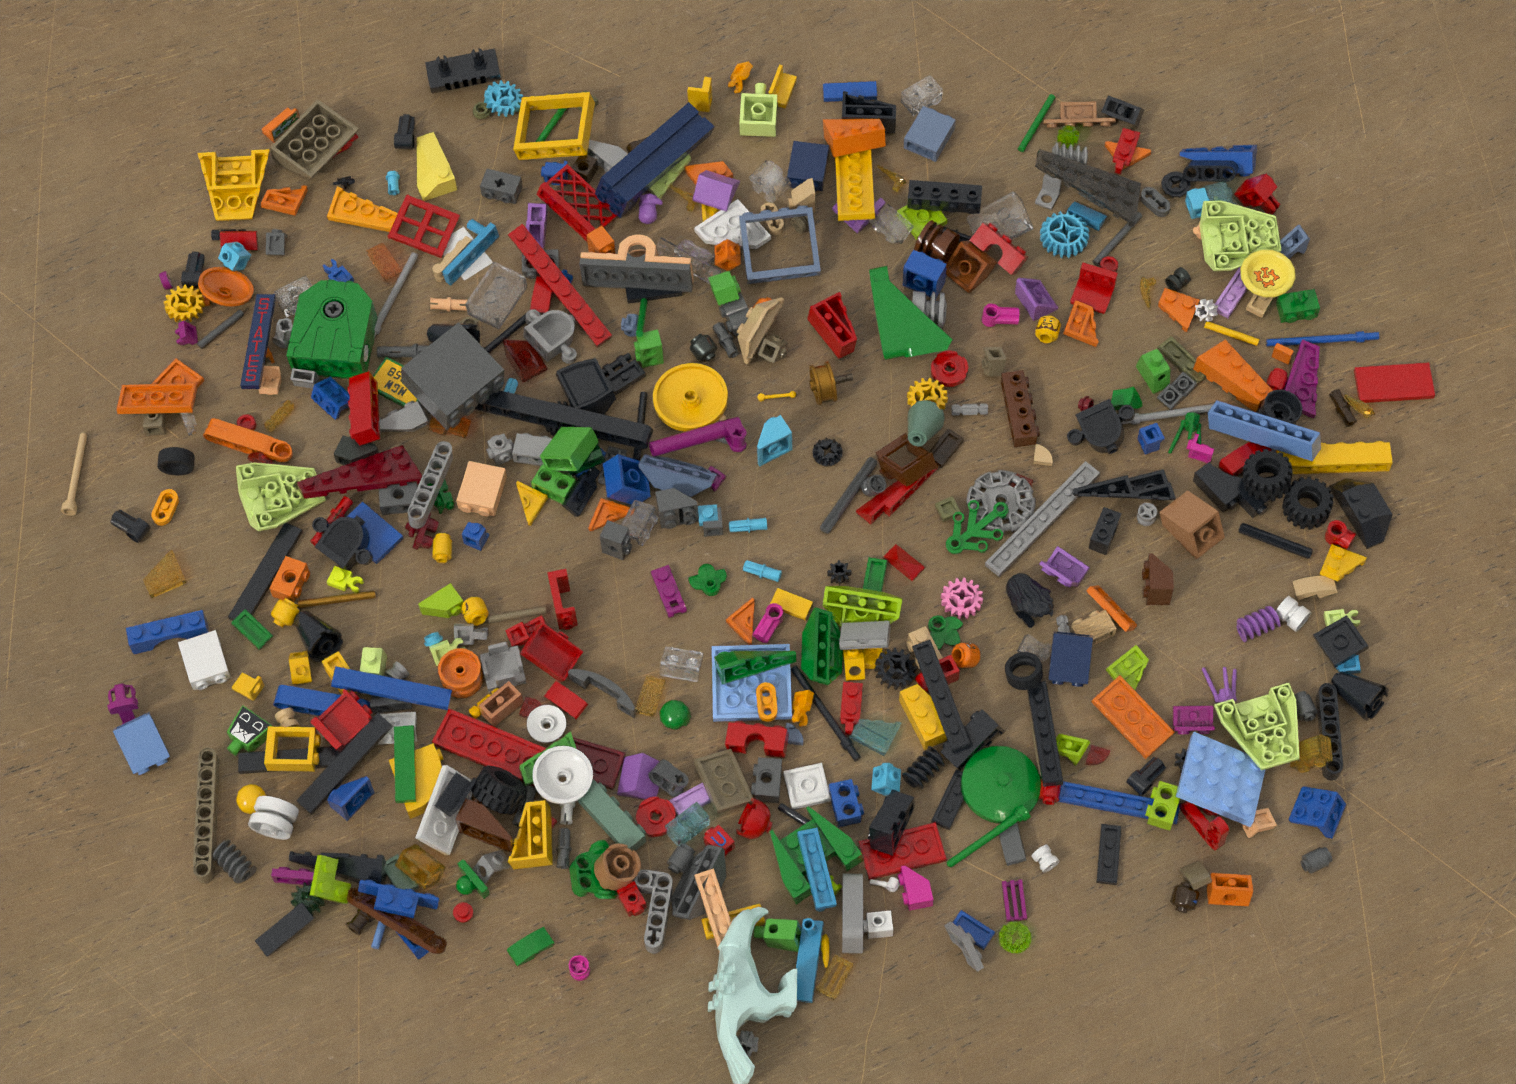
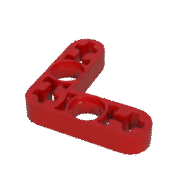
M1185 801L1179 805L1186 819L1214 851L1225 844L1229 827L1220 816L1209 823L1195 804Z

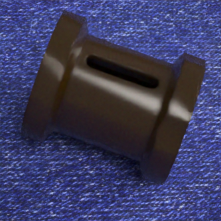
M358 909L354 918L345 925L353 933L360 936L361 930L368 922L372 921V918Z

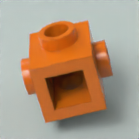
M726 239L715 246L716 266L730 271L741 265L740 245Z

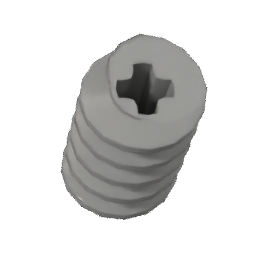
M1056 142L1054 147H1052L1050 165L1053 160H1055L1056 166L1062 161L1063 167H1066L1069 162L1070 168H1073L1076 163L1077 168L1080 169L1082 164H1084L1086 170L1088 159L1087 147L1085 146L1081 151L1080 146L1077 145L1076 149L1073 150V146L1070 144L1069 148L1066 149L1063 143L1061 148H1059Z

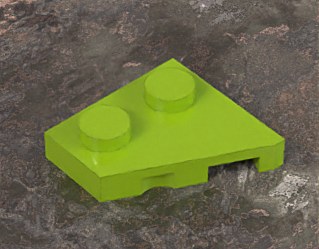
M1135 645L1107 667L1106 671L1113 680L1121 675L1136 690L1149 659Z

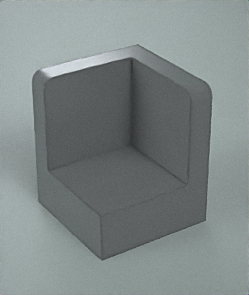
M717 507L718 520L703 521L704 537L723 535L721 507Z

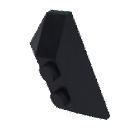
M1345 478L1329 485L1333 495L1366 549L1383 543L1393 514L1375 484Z

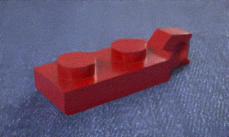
M1126 128L1122 129L1113 156V163H1116L1114 173L1121 175L1124 166L1131 164L1140 132Z
M843 682L840 721L841 724H845V735L853 736V726L858 725L860 722L863 683Z

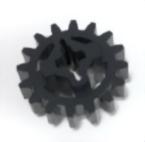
M896 648L892 652L889 649H886L885 653L881 652L875 661L876 666L874 668V671L878 672L876 679H882L880 684L887 683L888 689L894 686L895 690L899 686L905 689L906 685H910L916 677L914 672L917 670L916 666H912L915 663V659H909L911 654L904 655L903 649L897 652Z

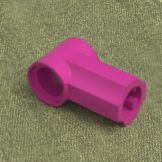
M987 304L983 310L982 323L987 327H993L996 324L1018 325L1019 308L998 307L996 304Z
M772 603L767 606L766 613L753 633V636L762 643L769 642L776 628L783 621V609L779 604ZM772 612L779 613V616L771 617L770 614Z

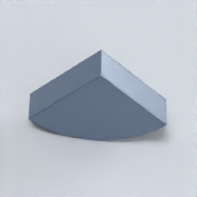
M786 723L785 729H787L789 734L788 744L803 746L801 732L794 725Z

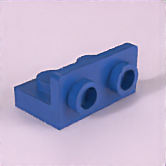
M330 376L314 384L311 399L336 420L339 418L340 412L349 407L348 400H350V395Z

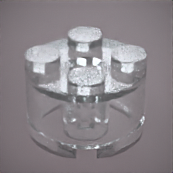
M765 160L749 177L754 183L752 185L753 189L757 193L762 192L765 194V199L770 203L776 201L791 187L789 178L786 177L784 179L783 171L770 160L768 162Z

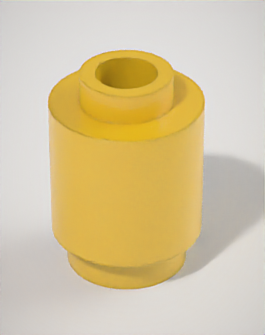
M446 533L436 534L433 539L432 558L438 563H446L452 558V539Z

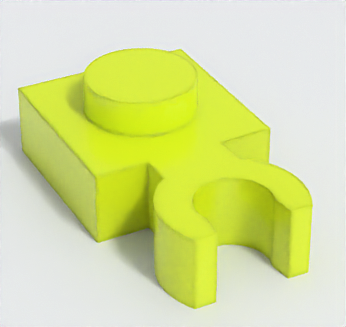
M334 566L327 580V585L342 591H346V588L350 587L354 593H359V588L354 585L356 583L363 584L364 582L361 577L352 578L353 574L351 571Z

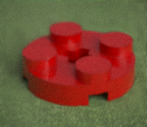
M943 351L932 361L931 375L935 381L938 380L939 386L943 384L945 387H954L963 384L968 375V362L955 351ZM947 366L954 368L952 372H948L945 369H947Z
M655 796L649 797L640 803L636 813L637 825L639 824L645 830L648 837L663 836L670 832L676 823L675 808L667 799L664 800ZM655 812L657 815H662L658 821L651 819L653 817L652 814Z

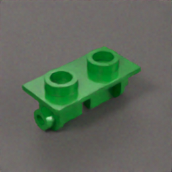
M445 479L434 502V506L438 509L439 514H442L444 508L448 510L453 509L455 504L451 493H444V491L449 490Z

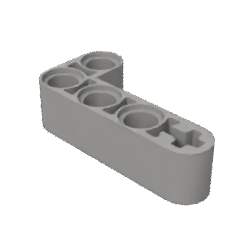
M640 870L634 879L641 893L652 894L644 943L649 953L656 954L662 950L673 893V881L668 873ZM643 878L649 880L647 884L642 885L639 883ZM662 881L669 883L666 887L659 886ZM659 900L666 902L664 906L660 907L655 904ZM656 919L662 921L659 926L653 925L652 922ZM653 934H656L657 941L654 943V945H652L651 942H653L654 938Z
M843 873L842 953H863V874Z

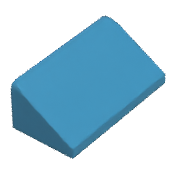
M1075 201L1067 210L1069 215L1075 213L1076 218L1082 217V222H1086L1088 227L1097 231L1100 230L1107 218L1106 215Z

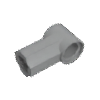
M288 318L279 319L276 324V333L272 341L281 348H287L290 343L293 327L292 320Z

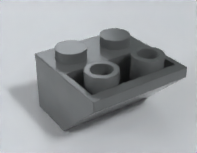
M675 488L655 492L661 529H671L682 524L691 525L699 521L696 500Z

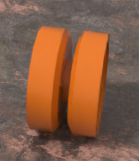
M457 648L448 651L441 658L438 664V674L443 688L452 690L451 696L467 698L480 690L483 684V671L477 655L465 648Z

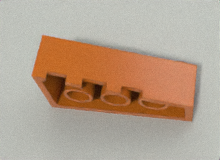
M1226 339L1196 359L1193 370L1203 373L1207 376L1206 379L1216 382L1222 387V390L1236 396L1239 402L1254 412H1258L1265 397L1273 391Z

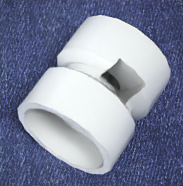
M1287 596L1276 610L1279 619L1282 622L1287 621V626L1295 632L1305 624L1311 615L1308 609L1304 606H1298V602L1290 596Z

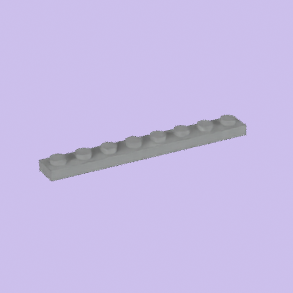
M1085 461L985 562V566L1000 577L1079 497L1073 495V489L1092 484L1099 477L1100 472Z

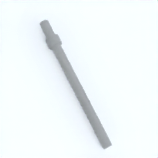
M414 252L411 253L378 315L375 336L376 334L379 335L384 319L418 258V254Z
M1214 404L1145 414L1135 413L1133 420L1123 421L1121 424L1131 423L1135 425L1143 421L1185 416L1189 412L1197 414L1209 412Z

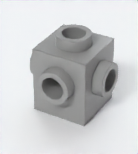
M504 433L495 435L487 441V454L490 459H494L497 466L513 459L512 449L514 444L510 438H506Z

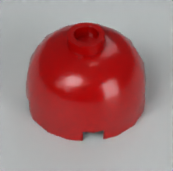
M751 798L750 800L753 803H747L738 821V824L742 825L740 830L736 828V834L748 839H757L764 832L768 833L773 822L770 821L771 813L767 805L760 800Z

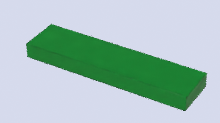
M414 725L395 726L396 803L416 802Z

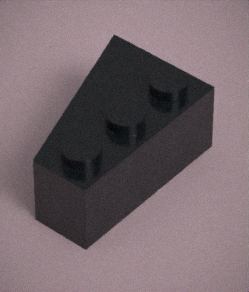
M843 91L842 119H880L885 128V133H895L896 105L879 100H874L873 102L864 99V96L859 95L855 97Z
M983 709L973 713L970 717L971 721L966 726L963 725L971 744L970 747L952 753L947 740L940 751L960 771L974 754L979 752L985 745L988 747L992 744L991 739L997 733L1002 735L1005 732Z
M891 790L890 794L885 797L882 807L869 826L868 840H870L871 849L893 856L914 811L915 800L913 796Z

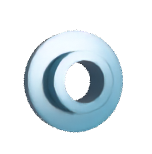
M439 632L431 633L424 637V645L432 646L440 643L443 637L439 635Z

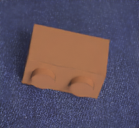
M508 681L479 705L480 713L491 726L495 727L523 704L522 694Z

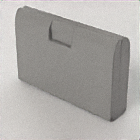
M890 621L842 623L839 642L840 650L888 648L891 631Z

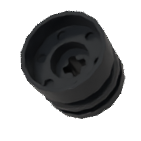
M1280 389L1268 393L1257 413L1296 425L1302 415L1303 407L1296 395Z

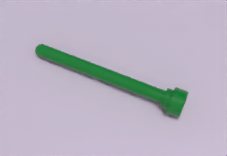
M1023 804L1018 806L1016 811L1013 812V816L949 859L947 866H955L1018 821L1025 822L1030 819L1031 816Z

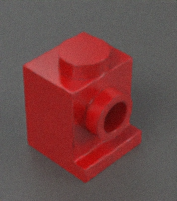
M635 881L617 890L618 898L629 917L640 915L647 908L646 902ZM636 897L635 901H629V899Z

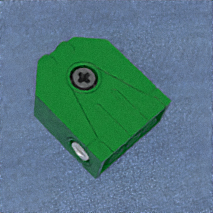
M332 279L320 280L299 295L286 355L291 369L314 371L318 376L345 379L368 372L378 317L373 301L358 283L352 281L339 282Z

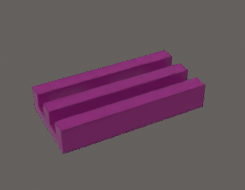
M1022 879L1018 881L1010 880V882L1002 881L1006 922L1027 920ZM1015 886H1018L1022 916L1018 915ZM1007 887L1011 888L1014 917L1010 916Z

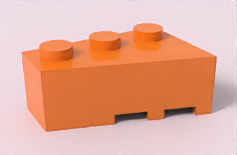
M823 119L824 138L827 145H829L833 157L886 146L885 128L880 119Z

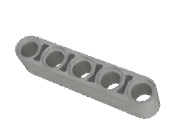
M447 441L439 442L435 446L408 508L409 525L413 528L418 529L425 525L453 461L452 445ZM420 515L419 518H414L413 516Z

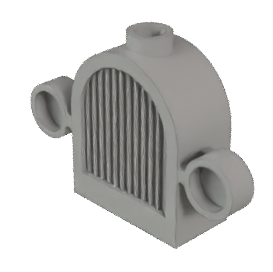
M529 310L525 317L528 325L524 327L523 337L547 362L561 352L563 362L567 364L575 362L577 352L574 348L569 347L573 341L575 318L571 314L568 315L560 310H551L541 316L537 310Z

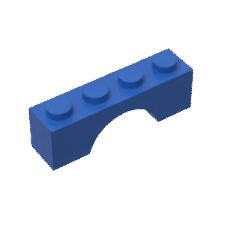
M203 610L128 627L126 632L129 647L133 654L153 650L158 643L168 639H190L208 633L209 628Z

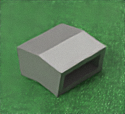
M292 368L290 380L293 381L294 386L313 389L314 384L319 382V376L314 371Z

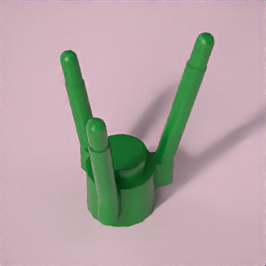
M1189 412L1185 415V420H1181L1180 427L1168 451L1169 454L1175 448L1184 428L1188 431V440H1191L1193 432L1197 430V434H1199L1197 444H1202V424L1199 423V414Z

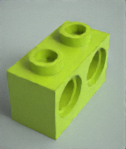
M1159 781L1158 787H1153L1150 797L1154 799L1153 805L1148 804L1145 816L1149 817L1147 824L1171 830L1180 798L1176 797L1178 786ZM1166 793L1170 798L1164 799L1161 794ZM1161 811L1165 816L1159 817L1156 815V812Z

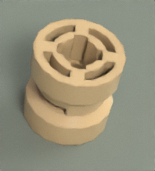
M285 708L275 714L276 721L280 723V727H300L298 720L294 718L293 708Z

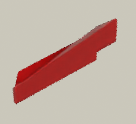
M933 469L908 487L897 480L883 492L858 508L856 513L870 525L883 513L890 517L937 469Z

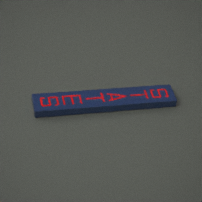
M275 294L256 295L240 384L241 389H260L276 302Z

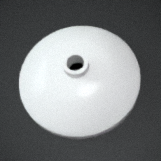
M557 746L546 750L536 760L533 768V783L536 790L544 799L555 804H570L578 801L588 792L592 784L593 770L590 761L581 751L573 747ZM565 777L566 781L561 782L559 781V778Z

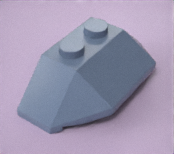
M644 454L639 462V468L654 488L660 490L675 488L689 497L711 487L717 476L716 473H712L704 467L669 457H653Z

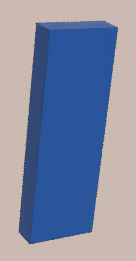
M876 81L823 84L824 102L843 101V91L855 97L859 95L864 96L866 100H877Z

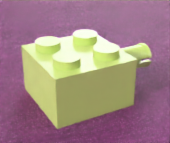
M764 83L755 84V94H741L740 135L776 137L777 94H765L766 85Z

